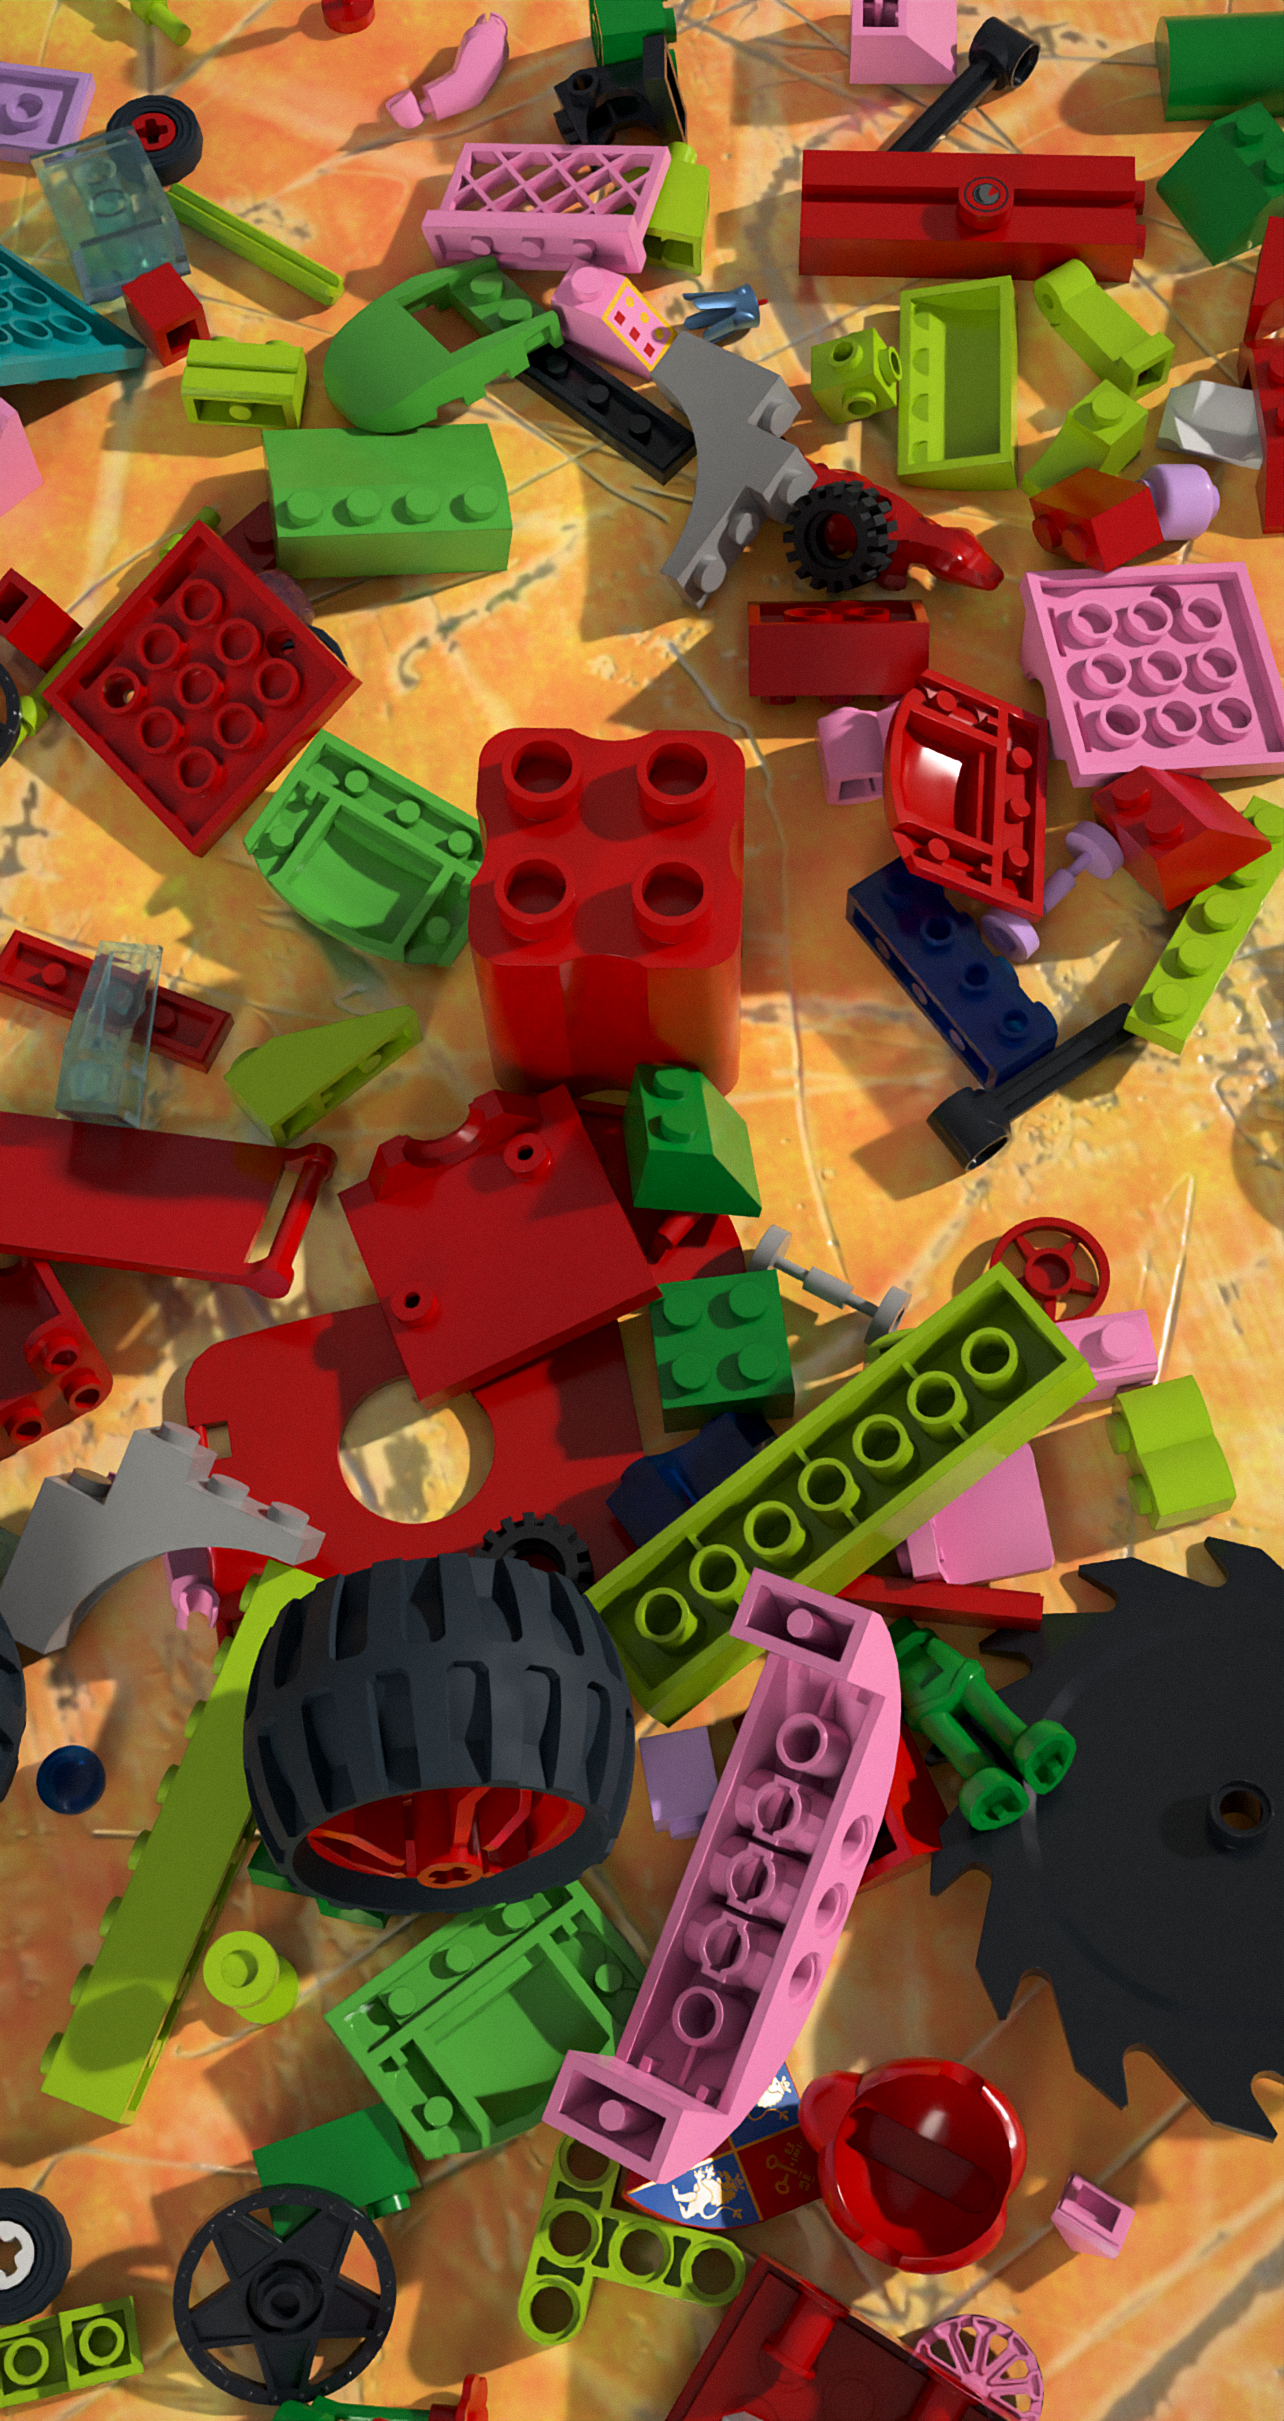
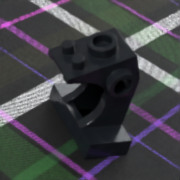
M664 34L643 38V59L581 69L574 72L568 79L554 86L561 109L554 112L553 116L566 145H610L614 141L617 131L631 127H643L652 131L661 139L663 146H668L672 142L688 144L687 110ZM588 166L591 173L600 169L599 166Z

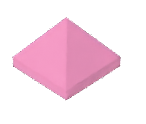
M1071 2172L1050 2218L1071 2250L1115 2260L1121 2251L1135 2212L1132 2208L1087 2179Z

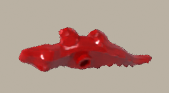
M800 450L818 477L810 490L837 481L845 480L847 483L856 480L864 482L862 490L874 487L880 492V495L875 500L877 504L888 501L892 510L884 514L886 523L893 520L897 521L898 530L888 533V539L897 540L898 544L896 551L886 554L888 558L893 560L888 569L880 571L879 574L881 576L874 580L883 589L888 591L905 589L907 586L906 576L912 567L928 570L934 577L946 583L985 591L995 590L1003 581L1004 572L1001 567L985 552L974 533L967 528L943 527L934 520L925 517L901 497L873 484L867 477L844 469H829L824 463L816 464L806 458ZM833 514L827 520L824 528L825 541L829 550L834 556L843 555L848 550L854 553L857 548V535L853 524L847 517Z

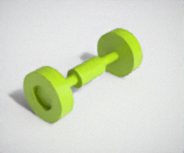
M249 1931L227 1933L212 1944L205 1956L203 1978L207 1989L214 1998L224 2005L234 2008L247 2021L257 2025L276 2024L287 2018L298 2004L301 1994V1982L297 1970L285 1957L276 1953L273 1947L258 1934Z

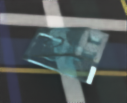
M133 124L29 156L62 248L86 306L118 299L123 295L121 291L122 286L135 280L139 275L150 272L168 261L180 277L191 274L178 220Z

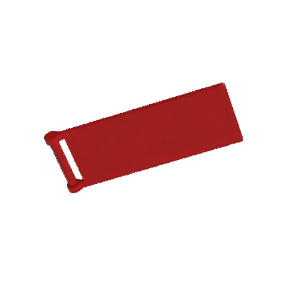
M0 1111V1253L249 1287L266 1298L280 1299L285 1297L290 1291L295 1276L292 1264L322 1185L333 1177L338 1157L332 1148L321 1143H311L298 1149ZM284 1171L295 1172L299 1177L268 1256L256 1262L248 1263Z

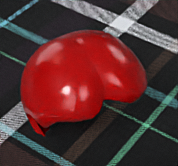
M924 2056L890 2059L864 2073L834 2070L817 2076L808 2084L799 2102L798 2122L804 2138L810 2147L818 2153L816 2167L821 2197L834 2224L844 2236L865 2253L882 2263L905 2273L921 2275L943 2274L959 2270L985 2257L996 2247L1006 2228L1007 2201L1019 2186L1026 2168L1028 2156L1027 2140L1020 2118L1012 2103L997 2086L977 2071L954 2061Z

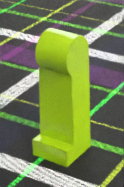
M1071 259L1035 280L1033 294L1040 311L1051 323L1050 326L1102 381L1107 379L1134 401H1138L1167 383L1175 345L1161 332L1153 336L1148 334L1096 283L1091 271L1084 263L1077 259ZM1144 372L1145 377L1137 382L1139 374Z

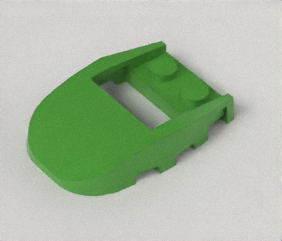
M493 255L413 276L367 305L335 335L326 353L323 367L327 397L353 425L369 432L395 433L418 427L437 419V407L458 398L466 406H469L487 396L484 385L504 372L511 379L530 367L527 354L548 343L555 349L564 344L558 316L553 310L546 312L498 268L496 258ZM431 305H435L439 311L453 307L483 337L450 353L411 314Z

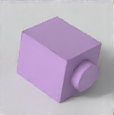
M707 1726L638 1739L655 1833L670 1831V1836L673 1840L698 1837L718 1787Z

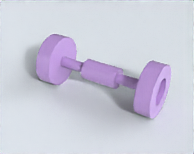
M1081 821L1066 835L1067 849L1075 861L1066 870L1058 868L1044 882V915L1054 908L1076 886L1074 878L1083 869L1096 878L1109 879L1123 865L1124 855L1120 846L1098 824L1091 821ZM994 906L981 918V927L985 936L1007 958L1015 962H1025L1039 948V938L1029 920Z

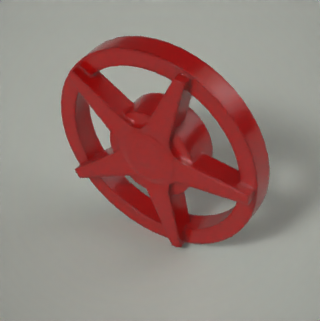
M1038 1217L1015 1225L1001 1237L992 1253L989 1269L1001 1261L1005 1250L1010 1244L1014 1243L1026 1262L1022 1277L1016 1280L1033 1298L1042 1302L1043 1311L1054 1323L1094 1317L1097 1314L1109 1290L1110 1267L1103 1248L1087 1230L1065 1219ZM1036 1231H1055L1072 1238L1061 1250L1056 1248L1036 1250L1023 1235ZM1079 1243L1089 1251L1096 1263L1099 1275L1098 1286L1076 1277V1267L1071 1257ZM1069 1293L1094 1298L1090 1305L1077 1315L1062 1320H1055L1056 1302L1065 1298Z

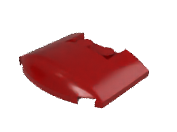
M927 668L914 681L916 686L906 693L896 706L884 747L882 764L883 806L888 829L895 848L905 862L909 873L1036 923L1043 918L1049 720Z

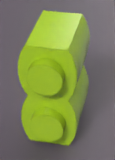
M1193 1375L1117 1394L1111 1409L1112 1415L1105 1418V1427L1112 1450L1116 1455L1124 1453L1133 1471V1476L1126 1479L1129 1499L1136 1515H1146L1152 1529L1157 1531L1230 1511L1237 1498L1234 1482L1224 1453L1214 1435L1204 1398Z

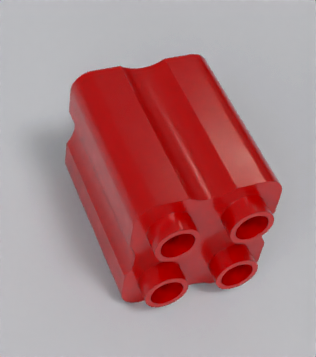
M511 728L497 733L487 741L479 756L476 810L484 860L479 871L471 880L468 915V937L496 1082L506 1092L528 1096L529 1091L544 1093L565 1083L573 1098H581L600 1091L618 1090L629 1092L637 1063L658 1066L675 1065L681 1068L699 1069L720 1094L725 1097L735 1087L740 1071L745 760L741 749L731 738L724 734L699 730H654L641 737L615 741L591 738L571 728Z

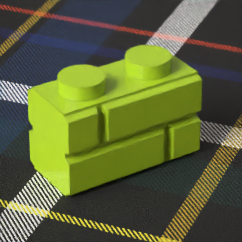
M216 336L210 340L190 339L186 358L187 366L184 368L180 387L189 423L278 430L301 429L304 404L306 403L309 386V374L303 347L292 346L282 340H270L265 344L239 343L226 336Z

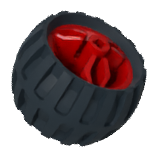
M440 1553L437 1557L404 1561L402 1558L389 1559L372 1563L370 1568L345 1576L339 1573L317 1583L315 1590L301 1599L293 1598L280 1610L273 1627L269 1628L259 1650L250 1679L243 1725L244 1771L252 1811L265 1847L279 1874L285 1875L291 1888L305 1897L314 1895L326 1900L329 1906L350 1911L356 1908L381 1911L383 1915L410 1916L412 1913L445 1912V1914L471 1912L473 1908L501 1903L509 1905L531 1899L534 1894L555 1886L564 1887L580 1879L586 1869L593 1864H601L610 1855L624 1821L632 1789L635 1763V1725L632 1701L624 1668L602 1618L587 1595H580L572 1581L556 1571L546 1573L530 1567L527 1561L503 1556L498 1560L468 1557L467 1553Z

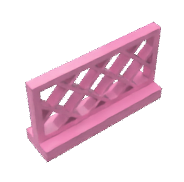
M465 143L439 210H427L421 228L437 267H448L493 255L496 258L499 269L568 271L575 258L614 273H641L647 258L642 241L668 171L671 155L668 146ZM476 164L499 165V167L477 180H474L472 177ZM533 165L549 166V168L526 182L519 175ZM584 166H599V170L577 183L570 176ZM635 167H650L647 173L629 184L622 177L623 174ZM511 180L516 188L492 202L487 193ZM559 181L567 187V189L544 203L537 196V194ZM610 182L618 188L616 192L596 204L588 197ZM477 199L483 205V208L478 211L460 210ZM527 200L534 207L529 212H509ZM577 202L585 209L581 213H560ZM629 203L635 208L633 215L612 214Z

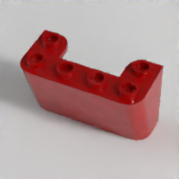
M23 1256L14 1266L0 1268V1461L99 1407L111 1393L114 1383L110 1370L48 1259Z

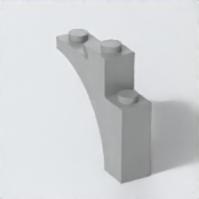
M681 330L649 376L670 405L688 417L696 443L698 472L695 495L686 525L672 554L660 572L684 602L700 610L713 591L721 585L726 573L747 544L756 537L759 528L766 518L770 517L785 525L788 513L795 511L797 508L793 504L799 497L808 495L807 491L812 488L818 477L798 447L780 438L790 428L793 419L802 408L781 375L685 330Z
M163 1421L161 1426L134 1430L113 1484L105 1476L84 1468H74L72 1472L44 1478L0 1587V1612L9 1627L14 1641L41 1654H46L69 1646L76 1631L90 1610L123 1577L144 1563L167 1552L187 1548L223 1547L267 1555L295 1566L316 1558L326 1533L307 1525L310 1517L293 1506L281 1502H271L269 1507L248 1497L250 1488L236 1479L221 1474H212L209 1479L208 1476L218 1453L199 1445L198 1442L201 1436L194 1430L174 1422Z

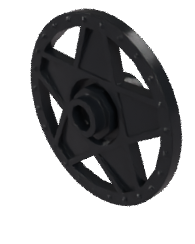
M283 2183L259 2187L242 2193L227 2201L209 2215L196 2229L182 2253L176 2271L173 2291V2314L180 2342L191 2362L207 2380L224 2392L241 2400L255 2404L281 2406L288 2399L307 2403L314 2401L318 2395L328 2396L347 2385L364 2371L375 2358L388 2335L393 2321L397 2293L392 2256L381 2232L366 2213L348 2199L330 2190L306 2184ZM281 2204L317 2208L284 2238L249 2214V2212ZM354 2230L362 2237L376 2262L380 2282V2295L339 2273ZM212 2240L230 2281L190 2308L189 2297L192 2275L205 2248ZM365 2338L343 2363L319 2377L309 2380L319 2339ZM254 2343L266 2383L257 2382L230 2371L207 2349Z

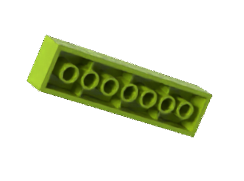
M1001 1261L583 1593L587 1595L602 1618L617 1649L629 1690L647 1714L667 1728L671 1727L766 1651L763 1648L728 1635L754 1567L835 1596L1098 1386L1087 1360Z

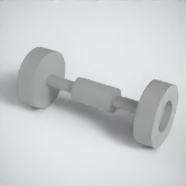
M775 1224L769 1227L756 1247L746 1273L772 1269L780 1270L802 1281V1289L840 1309L848 1305L872 1317V1322L864 1340V1343L869 1346L880 1337L897 1331L908 1309L912 1294L893 1285L878 1307L853 1294L854 1286L815 1266L808 1271L785 1259L792 1233Z

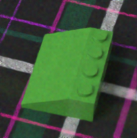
M487 423L420 425L395 433H374L358 427L262 430L261 438L277 580L507 571L513 526L506 480Z

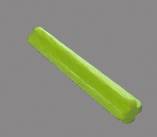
M173 183L169 191L164 193L162 201L165 204L164 210L166 213L326 306H334L338 298L343 296L345 288L342 276L181 183Z

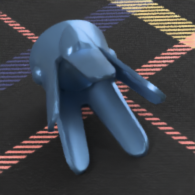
M748 283L726 292L684 293L682 296L685 300L693 301V305L697 309L704 310L687 317L684 321V326L690 330L711 326L703 332L702 339L715 344L735 331L759 327V306L767 304L768 300L765 298L757 301L755 293Z

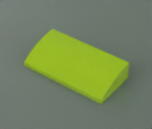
M1011 275L900 291L899 358L902 366V379L899 381L897 477L899 482L917 487L949 491L1018 489V304Z

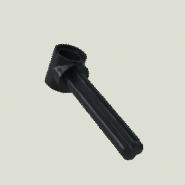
M995 16L987 19L979 28L971 43L968 55L970 66L887 151L932 152L991 89L1002 90L1007 85L1016 89L1029 78L1040 56V43Z
M1127 1003L1120 1004L991 1092L981 1088L974 1091L971 1087H965L944 1100L929 1115L926 1123L966 1172L979 1167L999 1152L1009 1141L1011 1122L1139 1037L1123 1029L1132 1006Z

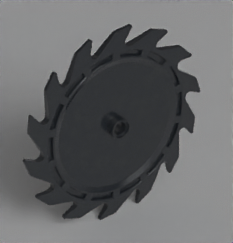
M1208 1536L1204 1541V1547L1227 1580L1222 1586L1211 1587L1134 1557L1079 1565L1078 1576L1114 1599L1116 1602L1114 1609L1108 1612L1042 1614L1040 1631L1000 1628L978 1643L980 1654L1019 1660L1030 1668L1031 1672L1026 1677L995 1691L1005 1705L1028 1726L1042 1719L1052 1720L1061 1724L1075 1739L1077 1749L1072 1764L1056 1787L1044 1795L1037 1794L1019 1775L1011 1761L969 1713L961 1717L959 1723L999 1767L1008 1771L1023 1787L1030 1800L1029 1808L1021 1817L1010 1824L997 1829L979 1831L972 1827L964 1818L959 1805H957L938 1829L943 1849L931 1854L930 1895L937 1898L970 1870H979L988 1875L992 1884L975 1969L998 2020L1007 2019L1018 1987L1024 1978L1035 1975L1045 1979L1052 1990L1075 2072L1121 2111L1128 2108L1129 2105L1123 2059L1130 2052L1140 2051L1148 2054L1212 2126L1273 2144L1278 2133L1253 2096L1251 2084L1258 2079L1266 2078L1284 2085V1570L1260 1548ZM933 1743L924 1757V1762L928 1767L950 1762ZM1238 1812L1250 1818L1255 1827L1248 1830H1239L1229 1826L1222 1816L1227 1813Z

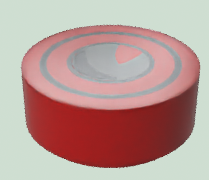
M980 172L967 177L959 187L957 199L958 216L966 225L974 229L992 230L999 228L1012 215L1014 189L1006 178L996 173Z

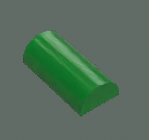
M1284 11L1161 16L1159 18L1154 42L1165 122L1217 120L1259 101L1272 117H1284Z

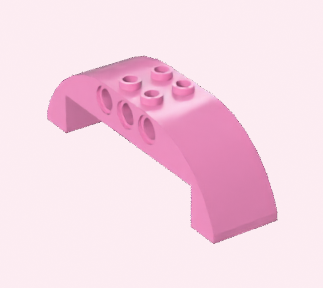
M756 1567L753 1569L728 1635L768 1650L769 1654L615 2056L568 2050L541 2121L659 2184H666L683 2175L710 2155L746 2118L766 2092L788 2057L813 2007L847 1919L884 1816L895 1771L900 1737L901 1690L896 1654L890 1633L882 1616L874 1611Z

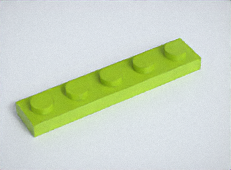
M1255 795L1251 798L1242 816L1271 842L1272 850L1195 896L1129 1011L1123 1029L1179 1056L1284 870V809Z

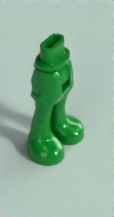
M908 1616L897 1619L887 1628L898 1662L904 1723L909 1725L912 1731L925 1735L938 1747L963 1778L964 1784L958 1791V1805L964 1818L972 1827L983 1831L997 1829L1010 1824L1026 1812L1029 1808L1030 1800L1028 1794L1018 1781L1004 1768L999 1767L959 1723L960 1718L968 1713L998 1745L1019 1775L1037 1794L1044 1795L1056 1787L1072 1764L1077 1749L1075 1739L1061 1724L1052 1720L1042 1719L1030 1726L1026 1725L1005 1705L986 1682L985 1670L978 1660L963 1657L958 1651L941 1641L932 1629L927 1627L920 1629Z

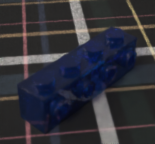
M900 856L847 890L845 919L987 1092H991L1055 1049L1058 1028L1051 1012L1043 1003L1039 1001L1033 1003L1019 986V979L1012 965L1000 955L995 957L982 942V936L975 921L965 911H956L945 898L942 885L909 873L905 862Z

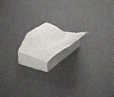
M1205 380L1170 388L1155 448L1260 470L1263 454L1253 391Z

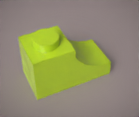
M1105 379L1067 412L1066 420L1054 441L1041 458L1023 475L1021 490L1028 496L1033 497L1085 467L1116 476L1140 455L1149 411Z

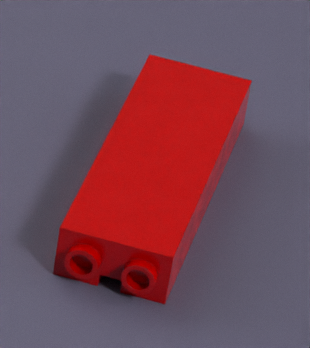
M803 150L799 275L937 279H987L1011 275L1012 280L1035 281L1065 262L1077 259L1087 266L1096 282L1129 283L1134 259L1143 260L1145 252L1146 225L1136 224V215L1143 214L1145 181L1136 180L1135 156ZM980 172H991L1001 175L1011 183L1014 189V203L1010 219L1001 227L992 230L974 229L966 225L957 213L958 190L961 183L967 177Z

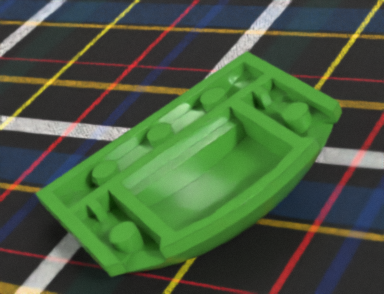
M321 728L243 838V845L248 855L253 854L267 883L293 910L332 937L359 950L388 960L408 964H437V967H452L469 941L471 880L479 871L484 860L478 820Z
M576 1880L564 1887L555 1886L534 1894L533 1898L509 1905L501 1903L473 1908L471 1912L459 1913L323 2015V2020L426 2161L443 2159L444 2156L442 2154L482 2151L500 2145L543 2123L541 2121L568 2050L615 2056L647 1969L579 1881Z

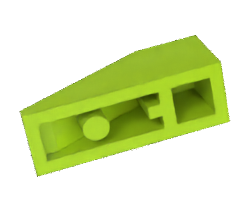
M408 1004L272 1037L261 1047L250 1048L240 1054L232 1063L230 1070L223 1075L231 1098L274 1147L285 1148L423 1040L417 1012Z

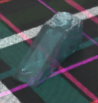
M100 940L63 1047L55 1110L70 1119L139 1129L163 947L160 945Z

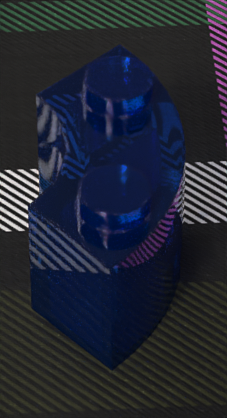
M721 1413L709 1420L701 1428L699 1435L686 1444L666 1453L646 1456L633 1462L622 1473L620 1478L621 1485L605 1502L640 1549L779 1437L761 1414Z

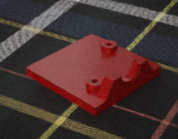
M198 519L41 695L193 855L203 858L363 682L207 524ZM288 641H293L294 650L292 653L284 655L283 645ZM134 691L132 699L127 703L128 694Z
M565 1083L536 1097L492 1089L474 1098L473 1102L468 1104L469 1114L465 1122L446 1136L422 1141L413 1139L406 1134L404 1136L398 1135L380 1144L367 1179L337 1193L417 1398L427 1411L663 1297ZM414 1296L420 1297L417 1306L413 1308L406 1307L409 1299Z

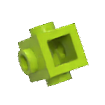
M874 327L853 332L811 347V394L834 425L854 419L866 418L874 413L897 407L896 382L902 379L900 358L894 347L887 348Z

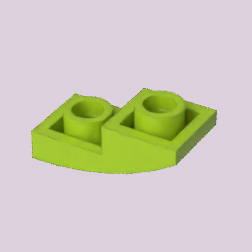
M133 2296L59 2312L55 2316L0 2328V2409L144 2373Z

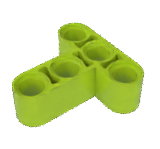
M567 2134L561 2137L555 2151L518 2301L520 2325L530 2339L541 2345L560 2346L571 2342L582 2331L587 2320L596 2278L704 2307H722L731 2303L741 2293L744 2286L743 2283L746 2280V2264L742 2252L733 2242L721 2236L613 2208L623 2165L610 2158L608 2168L600 2178L592 2181L581 2180L572 2174L570 2168V2155L580 2141ZM568 2213H579L585 2216L590 2223L592 2229L591 2241L581 2254L573 2257L563 2256L553 2246L551 2239L553 2226L561 2216ZM639 2231L650 2232L656 2235L663 2246V2259L660 2266L653 2273L645 2276L629 2272L621 2258L625 2240ZM708 2250H719L727 2254L735 2268V2278L732 2285L725 2292L717 2295L706 2294L700 2291L692 2278V2267L696 2258ZM549 2288L564 2290L571 2298L573 2304V2316L569 2325L564 2330L555 2334L541 2330L535 2323L533 2316V2305L536 2298Z

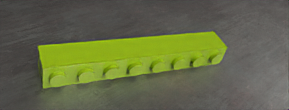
M268 1559L262 1575L254 1573L248 1580L239 1604V1610L245 1614L235 1638L226 1636L216 1653L212 1674L218 1677L208 1701L200 1699L195 1704L188 1718L184 1737L189 1739L190 1742L180 1766L171 1764L160 1783L156 1802L162 1805L153 1829L152 1831L144 1829L140 1833L130 1853L128 1869L134 1871L125 1894L123 1898L115 1896L103 1915L99 1936L105 1938L97 1959L94 1965L86 1963L75 1980L69 2003L76 2006L67 2029L64 2034L56 2032L44 2052L40 2064V2073L46 2075L40 2089L41 2092L116 2123L133 2125L257 1829L244 1771L243 1725L250 1679L259 1650L269 1628L273 1627L280 1610L293 1598L301 1599L315 1590L316 1584L325 1579Z

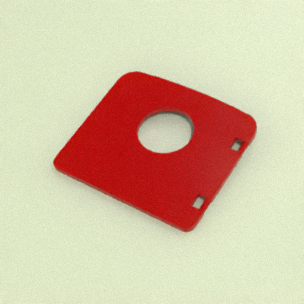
M414 1296L409 1299L406 1307L413 1308L417 1306L420 1297ZM380 1303L331 1312L270 1327L218 1342L206 1349L194 1360L185 1379L184 1400L188 1428L201 1436L198 1444L208 1448L206 1429L228 1425L232 1457L215 1460L208 1478L210 1479L212 1474H221L236 1479L250 1488L248 1497L269 1507L271 1502H281L293 1506L310 1517L307 1525L326 1533L316 1558L295 1566L273 1557L247 1550L211 1547L214 1590L220 1598L216 1620L218 1648L226 1636L234 1638L232 1623L242 1621L245 1614L239 1610L244 1588L252 1574L262 1575L268 1559L319 1578L327 1579L339 1573L345 1576L370 1568L372 1563L395 1558H402L403 1561L437 1557L440 1553H467L468 1557H473L476 1547L482 1549L484 1545L483 1536L490 1528L496 1533L502 1528L501 1520L511 1516L512 1521L517 1522L523 1520L522 1513L534 1512L536 1519L544 1520L547 1513L556 1516L558 1524L565 1526L568 1523L576 1529L577 1537L580 1541L584 1539L589 1549L594 1571V1583L596 1584L659 1533L618 1319L466 1392L484 1410L493 1429L495 1446L489 1475L479 1492L464 1507L442 1519L419 1524L391 1521L368 1510L351 1493L345 1483L341 1470L340 1449L342 1438L354 1412L369 1396L395 1382L410 1379ZM529 1554L519 1558V1560L527 1561L530 1567L546 1573L552 1571L559 1573L556 1564L544 1555Z

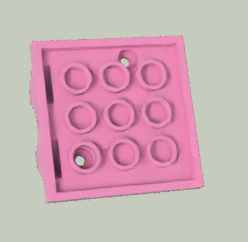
M1245 562L1116 567L1107 573L1096 569L1025 572L1019 584L1026 611L1020 663L1024 678L1028 679V683H1033L1037 678L1043 686L1046 699V720H1049L1048 760H1066L1073 788L1107 786L1140 765L1202 779L1284 774V690Z

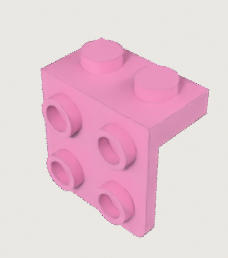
M1028 1443L1021 1446L896 1546L898 1562L903 1575L913 1573L916 1582L933 1581L975 1586L1044 1572L1053 1566L1055 1557L1034 1455Z

